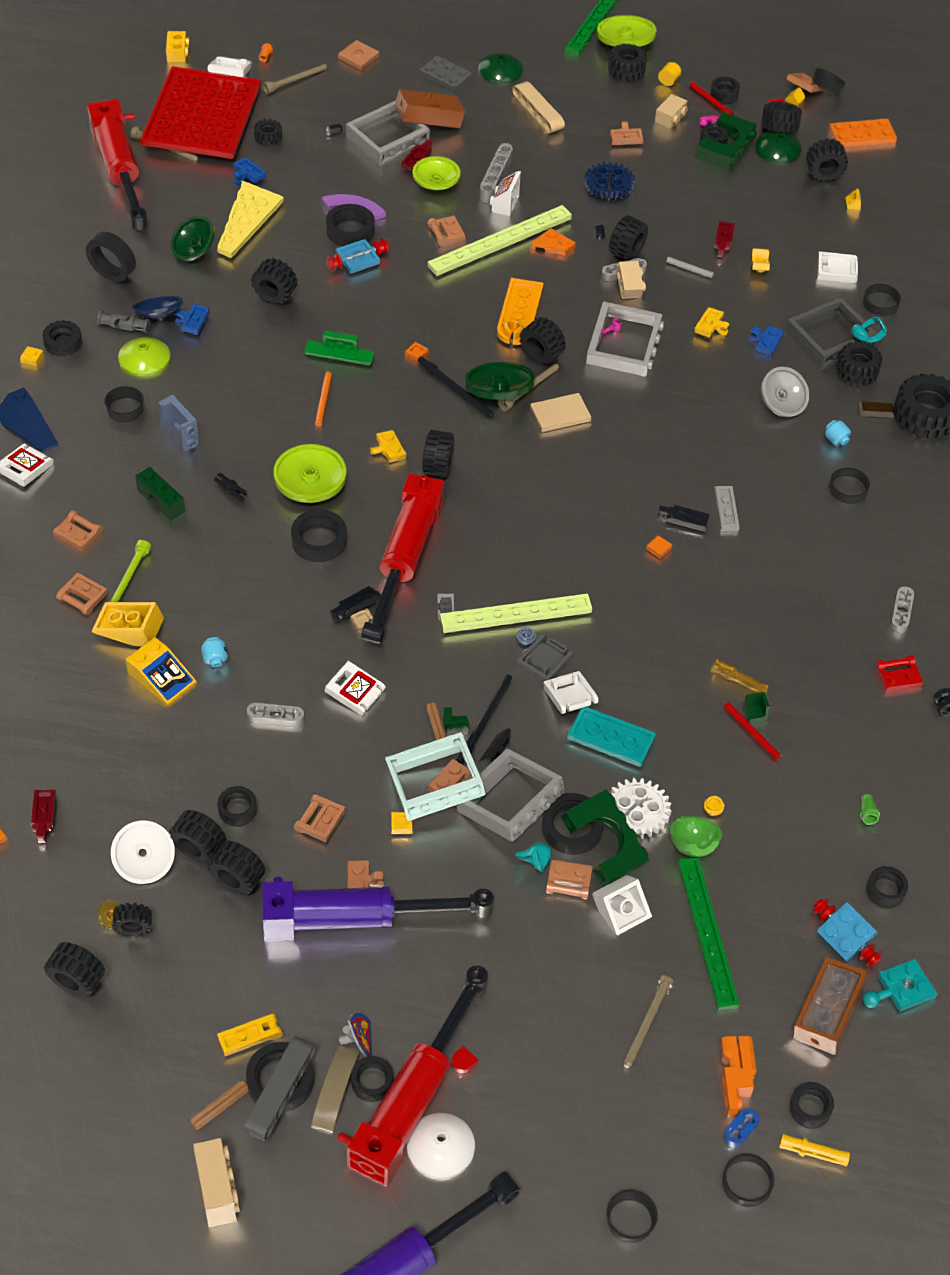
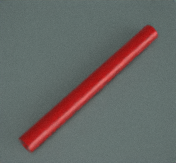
M693 81L690 82L689 87L720 111L734 115L731 110Z
M730 702L723 706L775 760L781 757V754Z

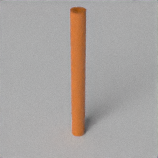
M331 372L325 373L315 421L316 426H322L332 377Z

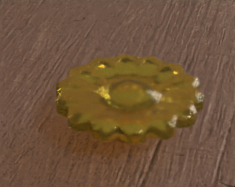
M106 900L100 904L97 915L100 919L99 922L109 929H113V910H115L116 906L119 907V903L113 900Z

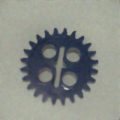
M603 162V165L597 163V167L592 165L591 169L588 168L587 172H585L584 187L587 188V191H591L590 195L596 194V198L601 196L602 200L607 198L610 201L613 198L616 201L618 197L622 200L623 196L628 197V194H632L635 186V175H632V171H628V167L623 168V164L617 166V163L612 165L611 162L609 164ZM609 173H611V183H610L611 188H610V189H608V179H609L608 174H609Z

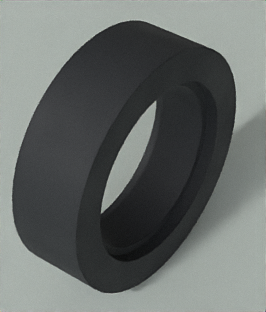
M358 204L336 206L326 216V234L333 243L339 246H345L363 239L369 242L375 234L374 215L368 208ZM355 219L363 222L366 226L359 231L346 232L338 229L335 225L342 220Z
M99 232L86 245V255L90 264L101 276L110 281L122 282L136 268V259L132 250L120 237L113 233ZM100 246L110 250L118 258L122 268L108 261L102 253Z
M315 509L304 512L292 524V547L301 558L311 562L333 560L342 554L346 548V524L338 514L329 510ZM313 526H327L337 534L333 542L323 546L310 545L301 536L306 529Z
M578 793L561 794L543 812L542 834L546 842L553 849L568 855H579L589 852L597 846L602 837L603 823H592L591 831L579 838H570L560 834L553 824L554 818L560 812L569 810L590 797Z
M289 1042L267 1044L257 1050L250 1058L246 1068V1081L249 1095L255 1103L264 1090L258 1082L262 1068L274 1060L281 1059ZM312 1061L309 1062L302 1075L300 1084L292 1093L282 1113L297 1109L310 1097L314 1087Z

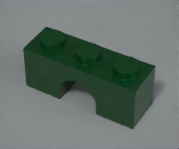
M151 467L135 475L137 490L147 500L154 497L159 505V511L170 521L185 513L184 497Z

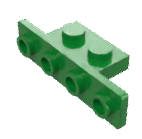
M325 330L323 333V343L309 340L304 351L305 355L371 365L374 358V351L358 349V336Z

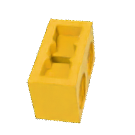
M168 31L166 44L167 62H186V56H189V38L186 37V31Z

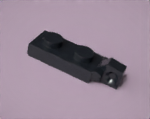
M660 505L657 518L705 532L709 514L674 505V507Z
M368 586L340 601L339 606L330 611L332 620L336 623L343 621L345 617H349L359 612V610L374 604V602L380 599V593Z

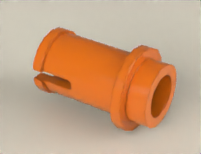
M269 43L264 44L261 48L262 51L258 56L261 62H266L269 55L273 53V47Z

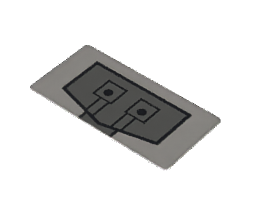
M437 594L438 620H440V614L454 612V594Z

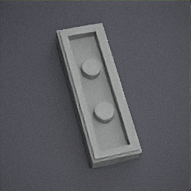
M715 486L714 493L720 530L739 531L740 526L733 486Z

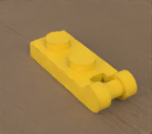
M270 1014L218 1033L217 1038L224 1056L268 1040L281 1038L283 1032L281 1027L277 1025L278 1019L276 1015ZM263 1027H269L270 1030L264 1031Z

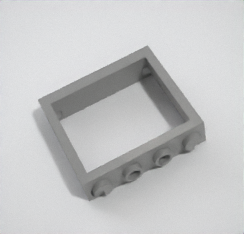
M396 101L346 124V137L379 165L411 151L417 144L422 145L426 139L429 140L430 129L424 124L402 121L395 107ZM393 116H396L413 131L381 148L362 133V131Z
M603 302L587 352L586 364L646 377L648 369H652L653 360L651 358H655L657 347H655V344L659 345L661 337L659 331H663L664 321H662V314ZM608 316L654 326L644 361L597 351Z
M507 748L479 774L483 782L485 794L513 768L546 784V786L509 822L478 806L476 803L483 796L458 804L456 807L460 814L513 842L561 796L565 788L562 776Z

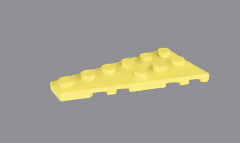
M242 181L241 189L237 194L238 197L229 215V221L226 223L224 234H222L218 244V253L232 258L284 202L283 196Z

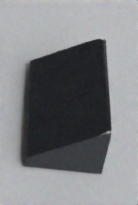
M507 728L495 736L480 758L479 764L488 767L502 754L510 742L511 729Z

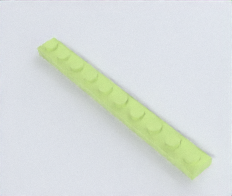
M561 205L428 261V268L436 276L566 222L571 219L572 214Z

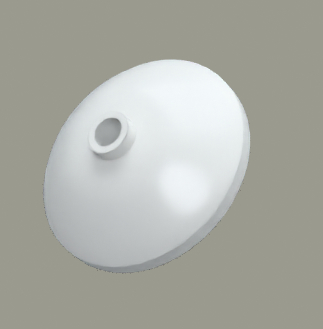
M135 821L126 825L117 833L111 846V859L114 868L124 879L133 883L147 884L157 881L168 872L174 860L175 849L173 840L170 838L171 836L162 826L151 821ZM145 849L147 851L146 856L141 857L138 853L139 850Z
M434 1113L421 1118L407 1141V1153L412 1165L423 1175L434 1179H448L459 1175L470 1165L475 1152V1139L470 1127L459 1117L448 1113ZM444 1137L445 1140L440 1142L437 1138Z

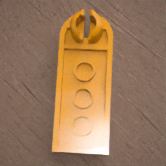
M511 278L497 327V336L502 342L510 344L513 334V345H521V331L536 318L544 283Z

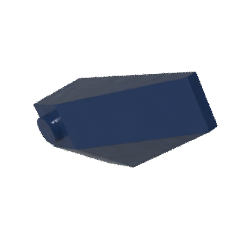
M23 387L8 393L0 404L1 425L6 429L12 430L16 436L26 439L28 444L42 453L59 446L27 390Z

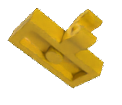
M708 307L695 326V333L711 337L716 329L719 334L726 336L729 332L727 330L729 323L721 321L724 312Z

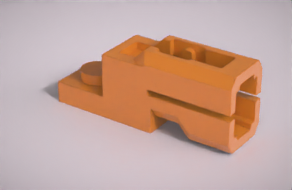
M725 1036L720 1041L721 1061L727 1065V1067H724L722 1074L727 1118H736L738 1110H741V1097H751L754 1088L753 1080L756 1074V1064L752 1037L738 1036L739 1044H737L736 1036Z

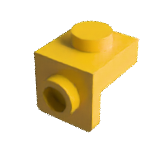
M753 248L751 266L756 272L769 270L768 249Z

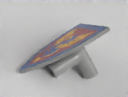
M355 1013L350 1016L348 1020L349 1025H345L342 1029L346 1035L339 1037L340 1044L356 1042L365 1057L372 1056L371 1020L362 1013Z

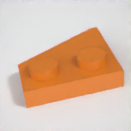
M550 228L531 243V249L535 250L536 247L544 248L545 252L565 256L575 248L576 243Z

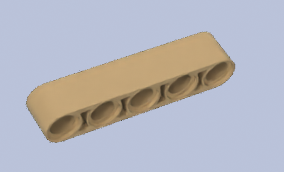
M526 81L513 86L515 98L547 133L550 134L564 129L563 118L530 82Z

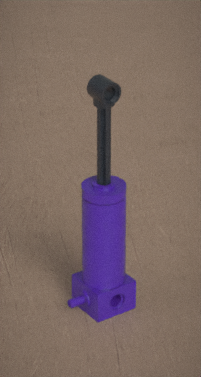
M277 876L274 878V882H262L264 941L294 940V931L391 927L394 913L470 910V913L484 918L493 911L494 896L490 890L482 888L475 891L474 894H470L469 897L394 900V896H391L390 887L293 890V881L282 882V878Z
M504 1171L490 1182L488 1192L425 1236L410 1226L341 1275H422L436 1264L431 1248L494 1204H509L521 1193V1189L508 1172Z

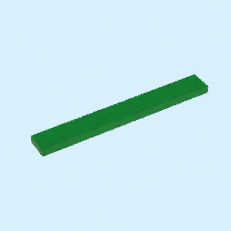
M599 0L565 47V52L579 56L597 31L598 24L608 16L618 0Z
M699 858L679 859L677 864L717 1011L739 1008L740 1004Z

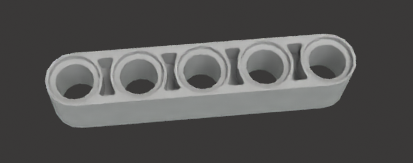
M500 144L480 185V201L482 203H490L491 197L495 195L496 186L500 185L509 169L513 152L511 144Z

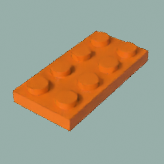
M888 119L829 124L832 138L835 141H840L844 147L896 143L897 140Z

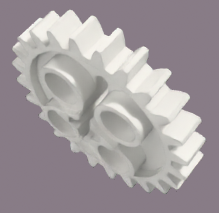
M633 778L632 783H629L625 779L624 785L618 782L617 788L612 787L611 794L616 800L618 809L625 814L629 827L636 834H639L641 839H643L644 834L651 837L652 831L659 834V829L664 830L665 824H668L671 815V803L668 802L669 796H664L665 790L658 791V784L652 787L651 781L645 784L643 778L640 780V783Z

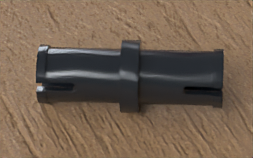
M223 473L217 474L221 480L215 476L214 482L223 487L225 492L234 495L240 501L245 499L240 493L247 496V491L237 485L235 480H230Z

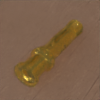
M720 657L716 659L711 669V673H717L725 677L727 681L733 680L756 693L764 692L766 694L769 685L737 670L736 665L733 664L731 666L722 661Z

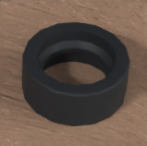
M718 77L711 84L710 94L720 103H732L738 99L740 84L731 77ZM720 88H726V89H729V90H731V91H721V90H719V89H720Z
M233 786L224 790L218 798V813L220 819L225 824L240 827L247 825L256 816V798L254 793L248 788ZM243 799L249 803V808L243 813L232 814L225 809V805L231 800Z
M882 866L876 868L871 873L866 885L867 894L875 904L881 907H896L905 898L908 890V881L900 870L894 867ZM889 879L898 886L899 893L895 895L881 893L875 885L876 880Z
M368 1056L357 1061L351 1072L352 1090L356 1096L368 1102L382 1100L393 1082L392 1067L386 1060L377 1056ZM371 1068L379 1069L385 1074L384 1085L373 1090L364 1088L359 1082L361 1072Z
M806 1082L799 1085L790 1100V1112L793 1118L800 1125L807 1128L823 1126L829 1121L834 1109V1098L831 1092L817 1082ZM806 1094L819 1097L825 1105L824 1112L818 1116L805 1113L799 1106L800 1097Z

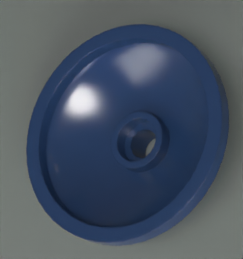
M179 296L155 297L134 304L132 311L141 317L162 321L165 320L166 316L178 310L183 304V300Z

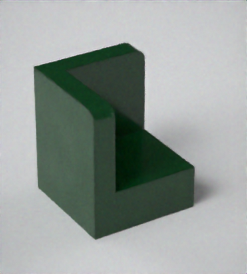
M759 692L746 695L742 709L747 721L753 724L767 721L770 705L765 693Z
M452 707L444 708L443 722L446 735H454L460 732L462 734H469V720L467 716H452Z

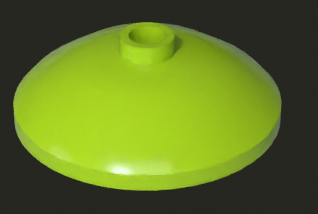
M440 156L427 157L414 165L413 178L420 186L426 189L445 190L454 186L459 181L460 168L454 161Z
M139 337L127 342L120 349L118 355L119 364L122 369L135 376L157 374L168 366L171 358L168 346L164 342L151 337Z

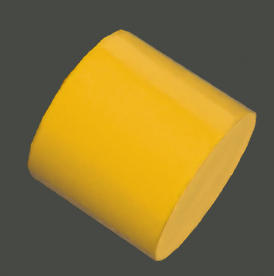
M674 62L667 63L658 74L659 81L665 86H671L680 77L681 69Z

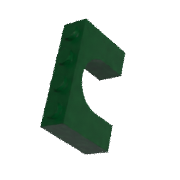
M722 112L716 124L719 127L723 126V129L726 128L729 133L728 137L735 142L719 143L703 137L697 145L695 158L729 170L732 165L737 163L739 156L743 155L745 148L749 147L751 140L755 139L757 124Z
M607 789L572 807L561 815L571 834L591 823H603L609 826L617 835L618 850L616 855L593 869L602 887L622 878L649 861L646 849L638 842L636 832L629 827L625 814L618 809L614 796Z

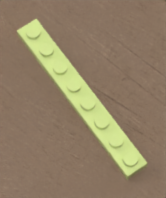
M588 594L442 613L440 614V621L443 633L587 614L592 613V606Z

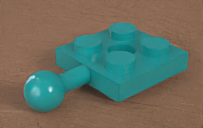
M916 959L879 972L877 977L884 990L879 992L866 991L863 994L862 1001L866 1007L874 1008L879 1004L880 1000L890 997L898 1011L901 1012L933 1000L938 994ZM902 982L910 983L912 989L905 988Z

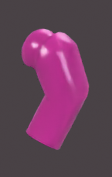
M702 116L699 119L700 127H706L708 123L716 124L719 116Z

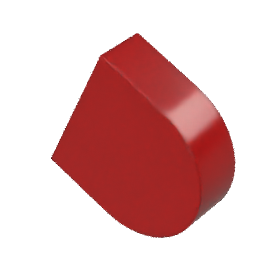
M462 1046L452 1056V1067L458 1073H467L478 1064L479 1060Z

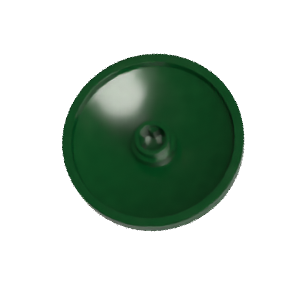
M513 362L482 364L472 368L465 376L466 389L471 394L485 399L501 400L519 397L528 393L535 384L533 371L524 365Z

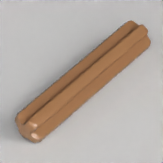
M435 702L428 703L427 712L436 740L447 737L437 704Z
M241 1080L190 1119L191 1125L196 1130L200 1129L248 1092L246 1082Z

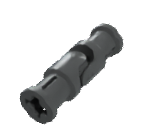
M102 310L98 312L97 324L100 326L102 324L110 325L112 328L133 332L135 330L143 331L145 334H148L150 331V319H137L136 316H127L119 313H104Z

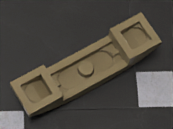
M339 1045L322 1086L311 1127L333 1133L351 1078L352 1068L357 1063L361 1051Z

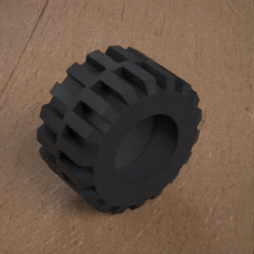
M634 44L615 46L609 54V74L617 80L624 82L641 79L646 69L647 54L645 50Z
M767 103L763 108L761 125L774 132H796L799 130L802 110L790 103Z
M826 138L822 141L821 139L818 143L815 142L813 147H810L806 153L809 172L818 181L836 180L838 176L844 174L843 171L847 170L848 159L843 144L838 140Z
M624 216L617 223L611 234L609 251L627 261L633 260L645 245L648 225L632 216Z
M275 258L263 260L251 278L252 287L255 288L254 291L259 294L258 296L272 304H280L287 301L297 287L298 280L291 267Z
M545 317L534 319L520 334L522 348L537 363L549 364L565 350L566 346L562 330L552 320H548Z
M863 341L850 342L840 350L836 371L839 377L843 378V381L849 382L851 385L866 386L868 383L872 384L876 381L883 357L878 348L873 347L870 343L866 344Z
M430 430L423 451L422 470L424 474L446 477L448 475L454 451L453 433Z
M195 810L184 811L169 830L174 846L181 853L194 861L205 864L208 863L221 843L227 839L222 828L213 819Z
M233 841L221 843L207 864L209 872L217 882L230 891L248 895L254 890L266 872L264 863L252 850Z
M69 942L58 944L44 965L45 973L57 986L71 994L83 997L92 994L105 974L104 965L94 954L79 945Z

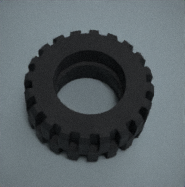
M926 373L920 374V376L914 375L900 385L893 411L897 422L901 423L900 426L904 430L907 429L910 434L913 435L914 433L917 437L922 438L924 436L932 439L933 437L940 438L950 433V380H946L943 376L938 377L935 376L936 374L926 375ZM919 403L931 404L938 409L927 408Z

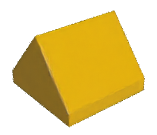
M798 87L791 91L785 101L799 106L805 99V95L801 88Z
M857 188L845 197L847 209L861 210L860 193Z

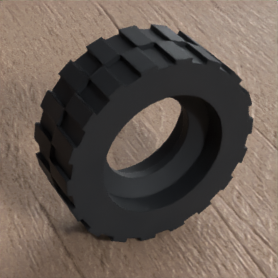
M55 321L43 330L44 347L52 355H72L81 348L82 337L80 328L71 321ZM60 335L71 336L69 340L64 342L54 341V338Z

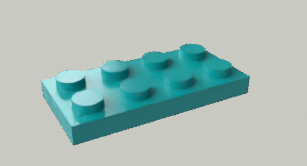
M583 707L567 739L642 767L654 742L656 733L591 708Z

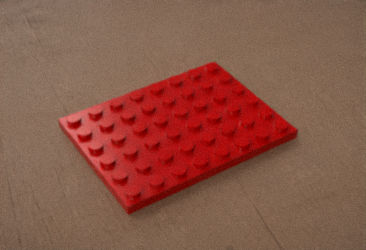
M171 66L140 139L141 145L234 159L259 92L261 79Z

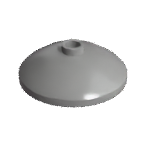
M777 367L769 371L763 378L761 384L762 398L773 413L782 417H794L803 412L807 407L809 389L806 381L797 371L788 367Z

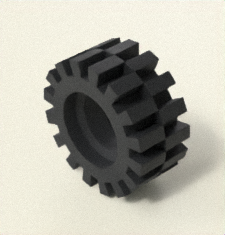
M263 119V121L259 120V123L256 122L254 125L255 141L259 145L262 144V146L266 144L268 146L270 144L273 146L276 143L279 144L282 141V125L280 122H276V120L271 121V119L268 121Z
M711 124V126L706 125V127L701 129L700 141L703 137L719 143H727L729 133L726 128L723 129V126L719 127L718 124L716 126L714 124Z
M126 903L125 906L120 904L119 907L116 906L115 910H113L112 928H114L115 932L118 931V934L124 933V936L129 934L131 937H135V934L142 936V933L147 934L148 931L150 932L152 910L148 906L144 907V904L137 905V903H133V905H130V903Z

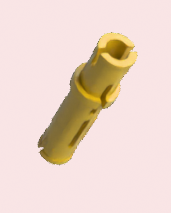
M783 1133L780 1139L779 1148L797 1152L800 1156L808 1155L845 1167L848 1164L850 1152L816 1144L804 1137L799 1139Z

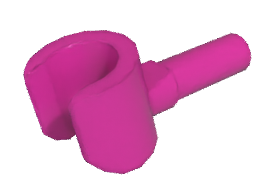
M618 318L613 319L612 325L604 329L602 335L612 330L619 332L622 322L618 323Z

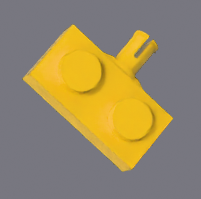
M393 430L376 434L379 446L370 448L371 455L382 453L386 456L389 463L406 459V453Z

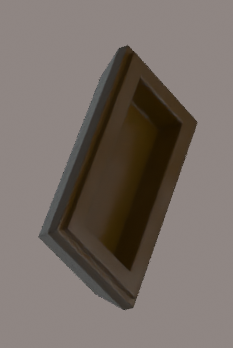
M863 401L858 403L860 417L894 418L892 403Z

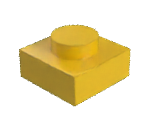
M27 346L20 357L21 363L37 367L44 356L43 350Z
M391 812L392 834H412V820L407 821L404 812Z

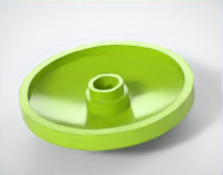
M613 16L604 19L598 24L597 37L603 43L614 47L621 44H634L640 47L649 44L655 39L656 26L651 21L638 16Z
M317 444L299 445L285 451L277 459L274 465V481L279 491L292 500L304 503L321 502L335 496L343 488L346 481V465L337 452L326 446Z

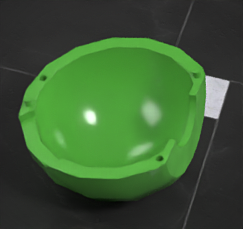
M681 816L669 828L673 845L678 851L688 857H704L711 854L719 846L723 835L720 827L714 822L696 816Z

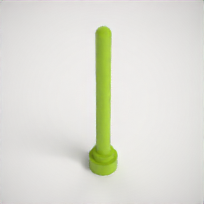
M138 540L135 546L136 554L110 602L120 601L142 557L148 555L151 550L149 542Z

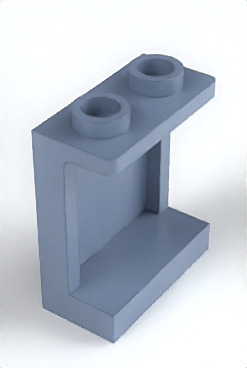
M174 395L159 401L158 408L161 428L164 431L172 427L177 429L181 435L184 452L199 445L197 420Z

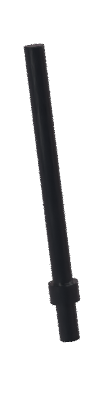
M423 356L418 358V362L426 368V371L436 375L489 418L494 416L493 411L440 371L436 364L429 362Z
M505 675L469 739L465 741L470 754L473 752L475 742L512 680L511 675ZM460 752L456 761L463 765L464 758Z

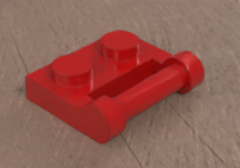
M909 655L902 659L875 661V668L885 692L922 687L923 680L916 666L914 655ZM905 665L908 666L907 669H900L887 672L885 670L886 668H893Z

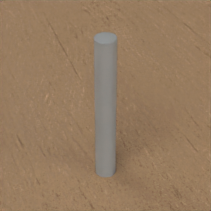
M668 257L666 263L711 279L714 275V272L672 257Z

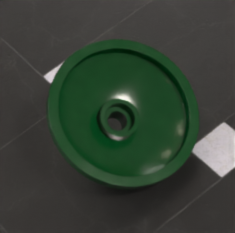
M506 53L489 54L482 58L478 64L479 75L486 81L496 84L514 82L521 77L523 72L521 62L514 56Z
M770 131L758 137L755 149L758 155L766 161L785 164L799 158L802 146L799 140L789 133Z
M194 216L185 220L178 226L172 236L171 250L173 254L182 261H192L204 255L213 243L215 237L214 225L203 216Z

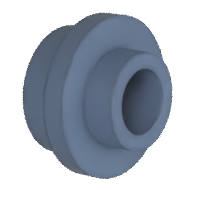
M523 627L517 633V640L523 645H530L536 639V634L530 627Z

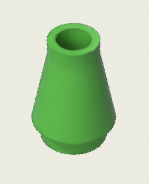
M865 794L861 797L860 819L867 825L875 824L879 820L880 812L873 800V796Z

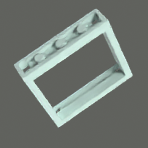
M462 732L385 757L407 821L485 795L483 782ZM458 752L462 753L472 779L410 800L406 799L397 775L398 772Z

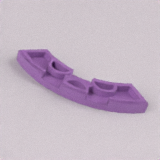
M335 194L322 197V202L328 211L342 204H358L368 208L373 213L375 220L386 217V212L378 204L364 197L349 194Z

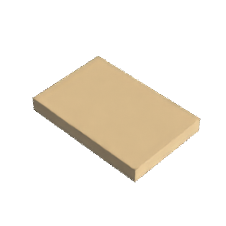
M579 393L530 404L531 412L541 432L591 421V415Z

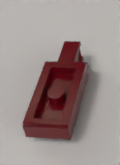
M426 139L422 145L417 144L402 161L401 167L413 172V167L418 161L430 156L432 141Z
M719 221L714 245L718 249L717 257L724 258L725 250L729 251L735 228L734 223Z
M55 789L34 790L31 826L32 832H36L37 843H46L47 832L52 831L56 800Z

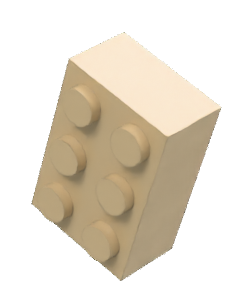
M221 1138L193 1144L209 1228L236 1222L235 1213L240 1212L227 1145L222 1146Z

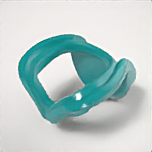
M872 317L862 325L855 324L851 328V332L863 342L874 343L886 335L887 329L879 317ZM878 322L882 330L877 335L869 337L865 328Z
M538 842L530 846L526 851L516 852L514 856L533 864L537 870L543 873L551 860V849L548 845Z

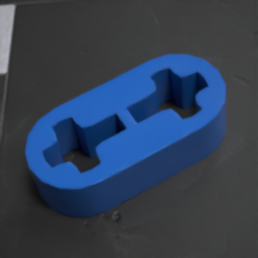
M744 1109L727 1126L724 1132V1141L728 1146L739 1147L756 1130L759 1123L757 1112L753 1109ZM749 1117H751L753 1119L752 1123L748 1122L746 1126H744L743 1123L745 1121V1118L748 1119ZM739 1130L738 1138L732 1139L730 1137L731 1133L735 1134Z

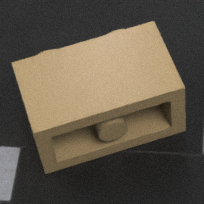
M671 94L656 109L655 122L671 129L679 122L682 116L686 115L688 110L687 100Z
M619 262L616 274L621 298H641L646 285L642 281L643 270L639 267V262Z

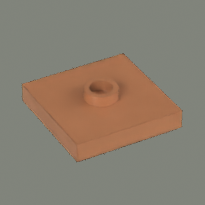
M358 40L338 53V59L359 70H362L380 56L379 51Z
M804 73L788 74L786 79L809 92L825 90L815 84L812 77Z

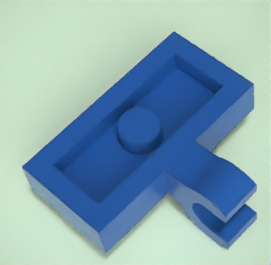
M246 157L233 163V168L236 170L233 175L237 177L233 182L237 185L241 184L245 178L254 184L266 178V172Z
M193 304L189 312L178 309L175 313L177 316L175 321L183 323L181 326L182 331L198 335L210 313V308Z
M768 325L763 333L760 328L753 326L749 338L758 341L755 351L771 357L784 331Z

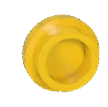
M711 796L705 800L704 810L713 816L720 815L724 810V803L718 796Z

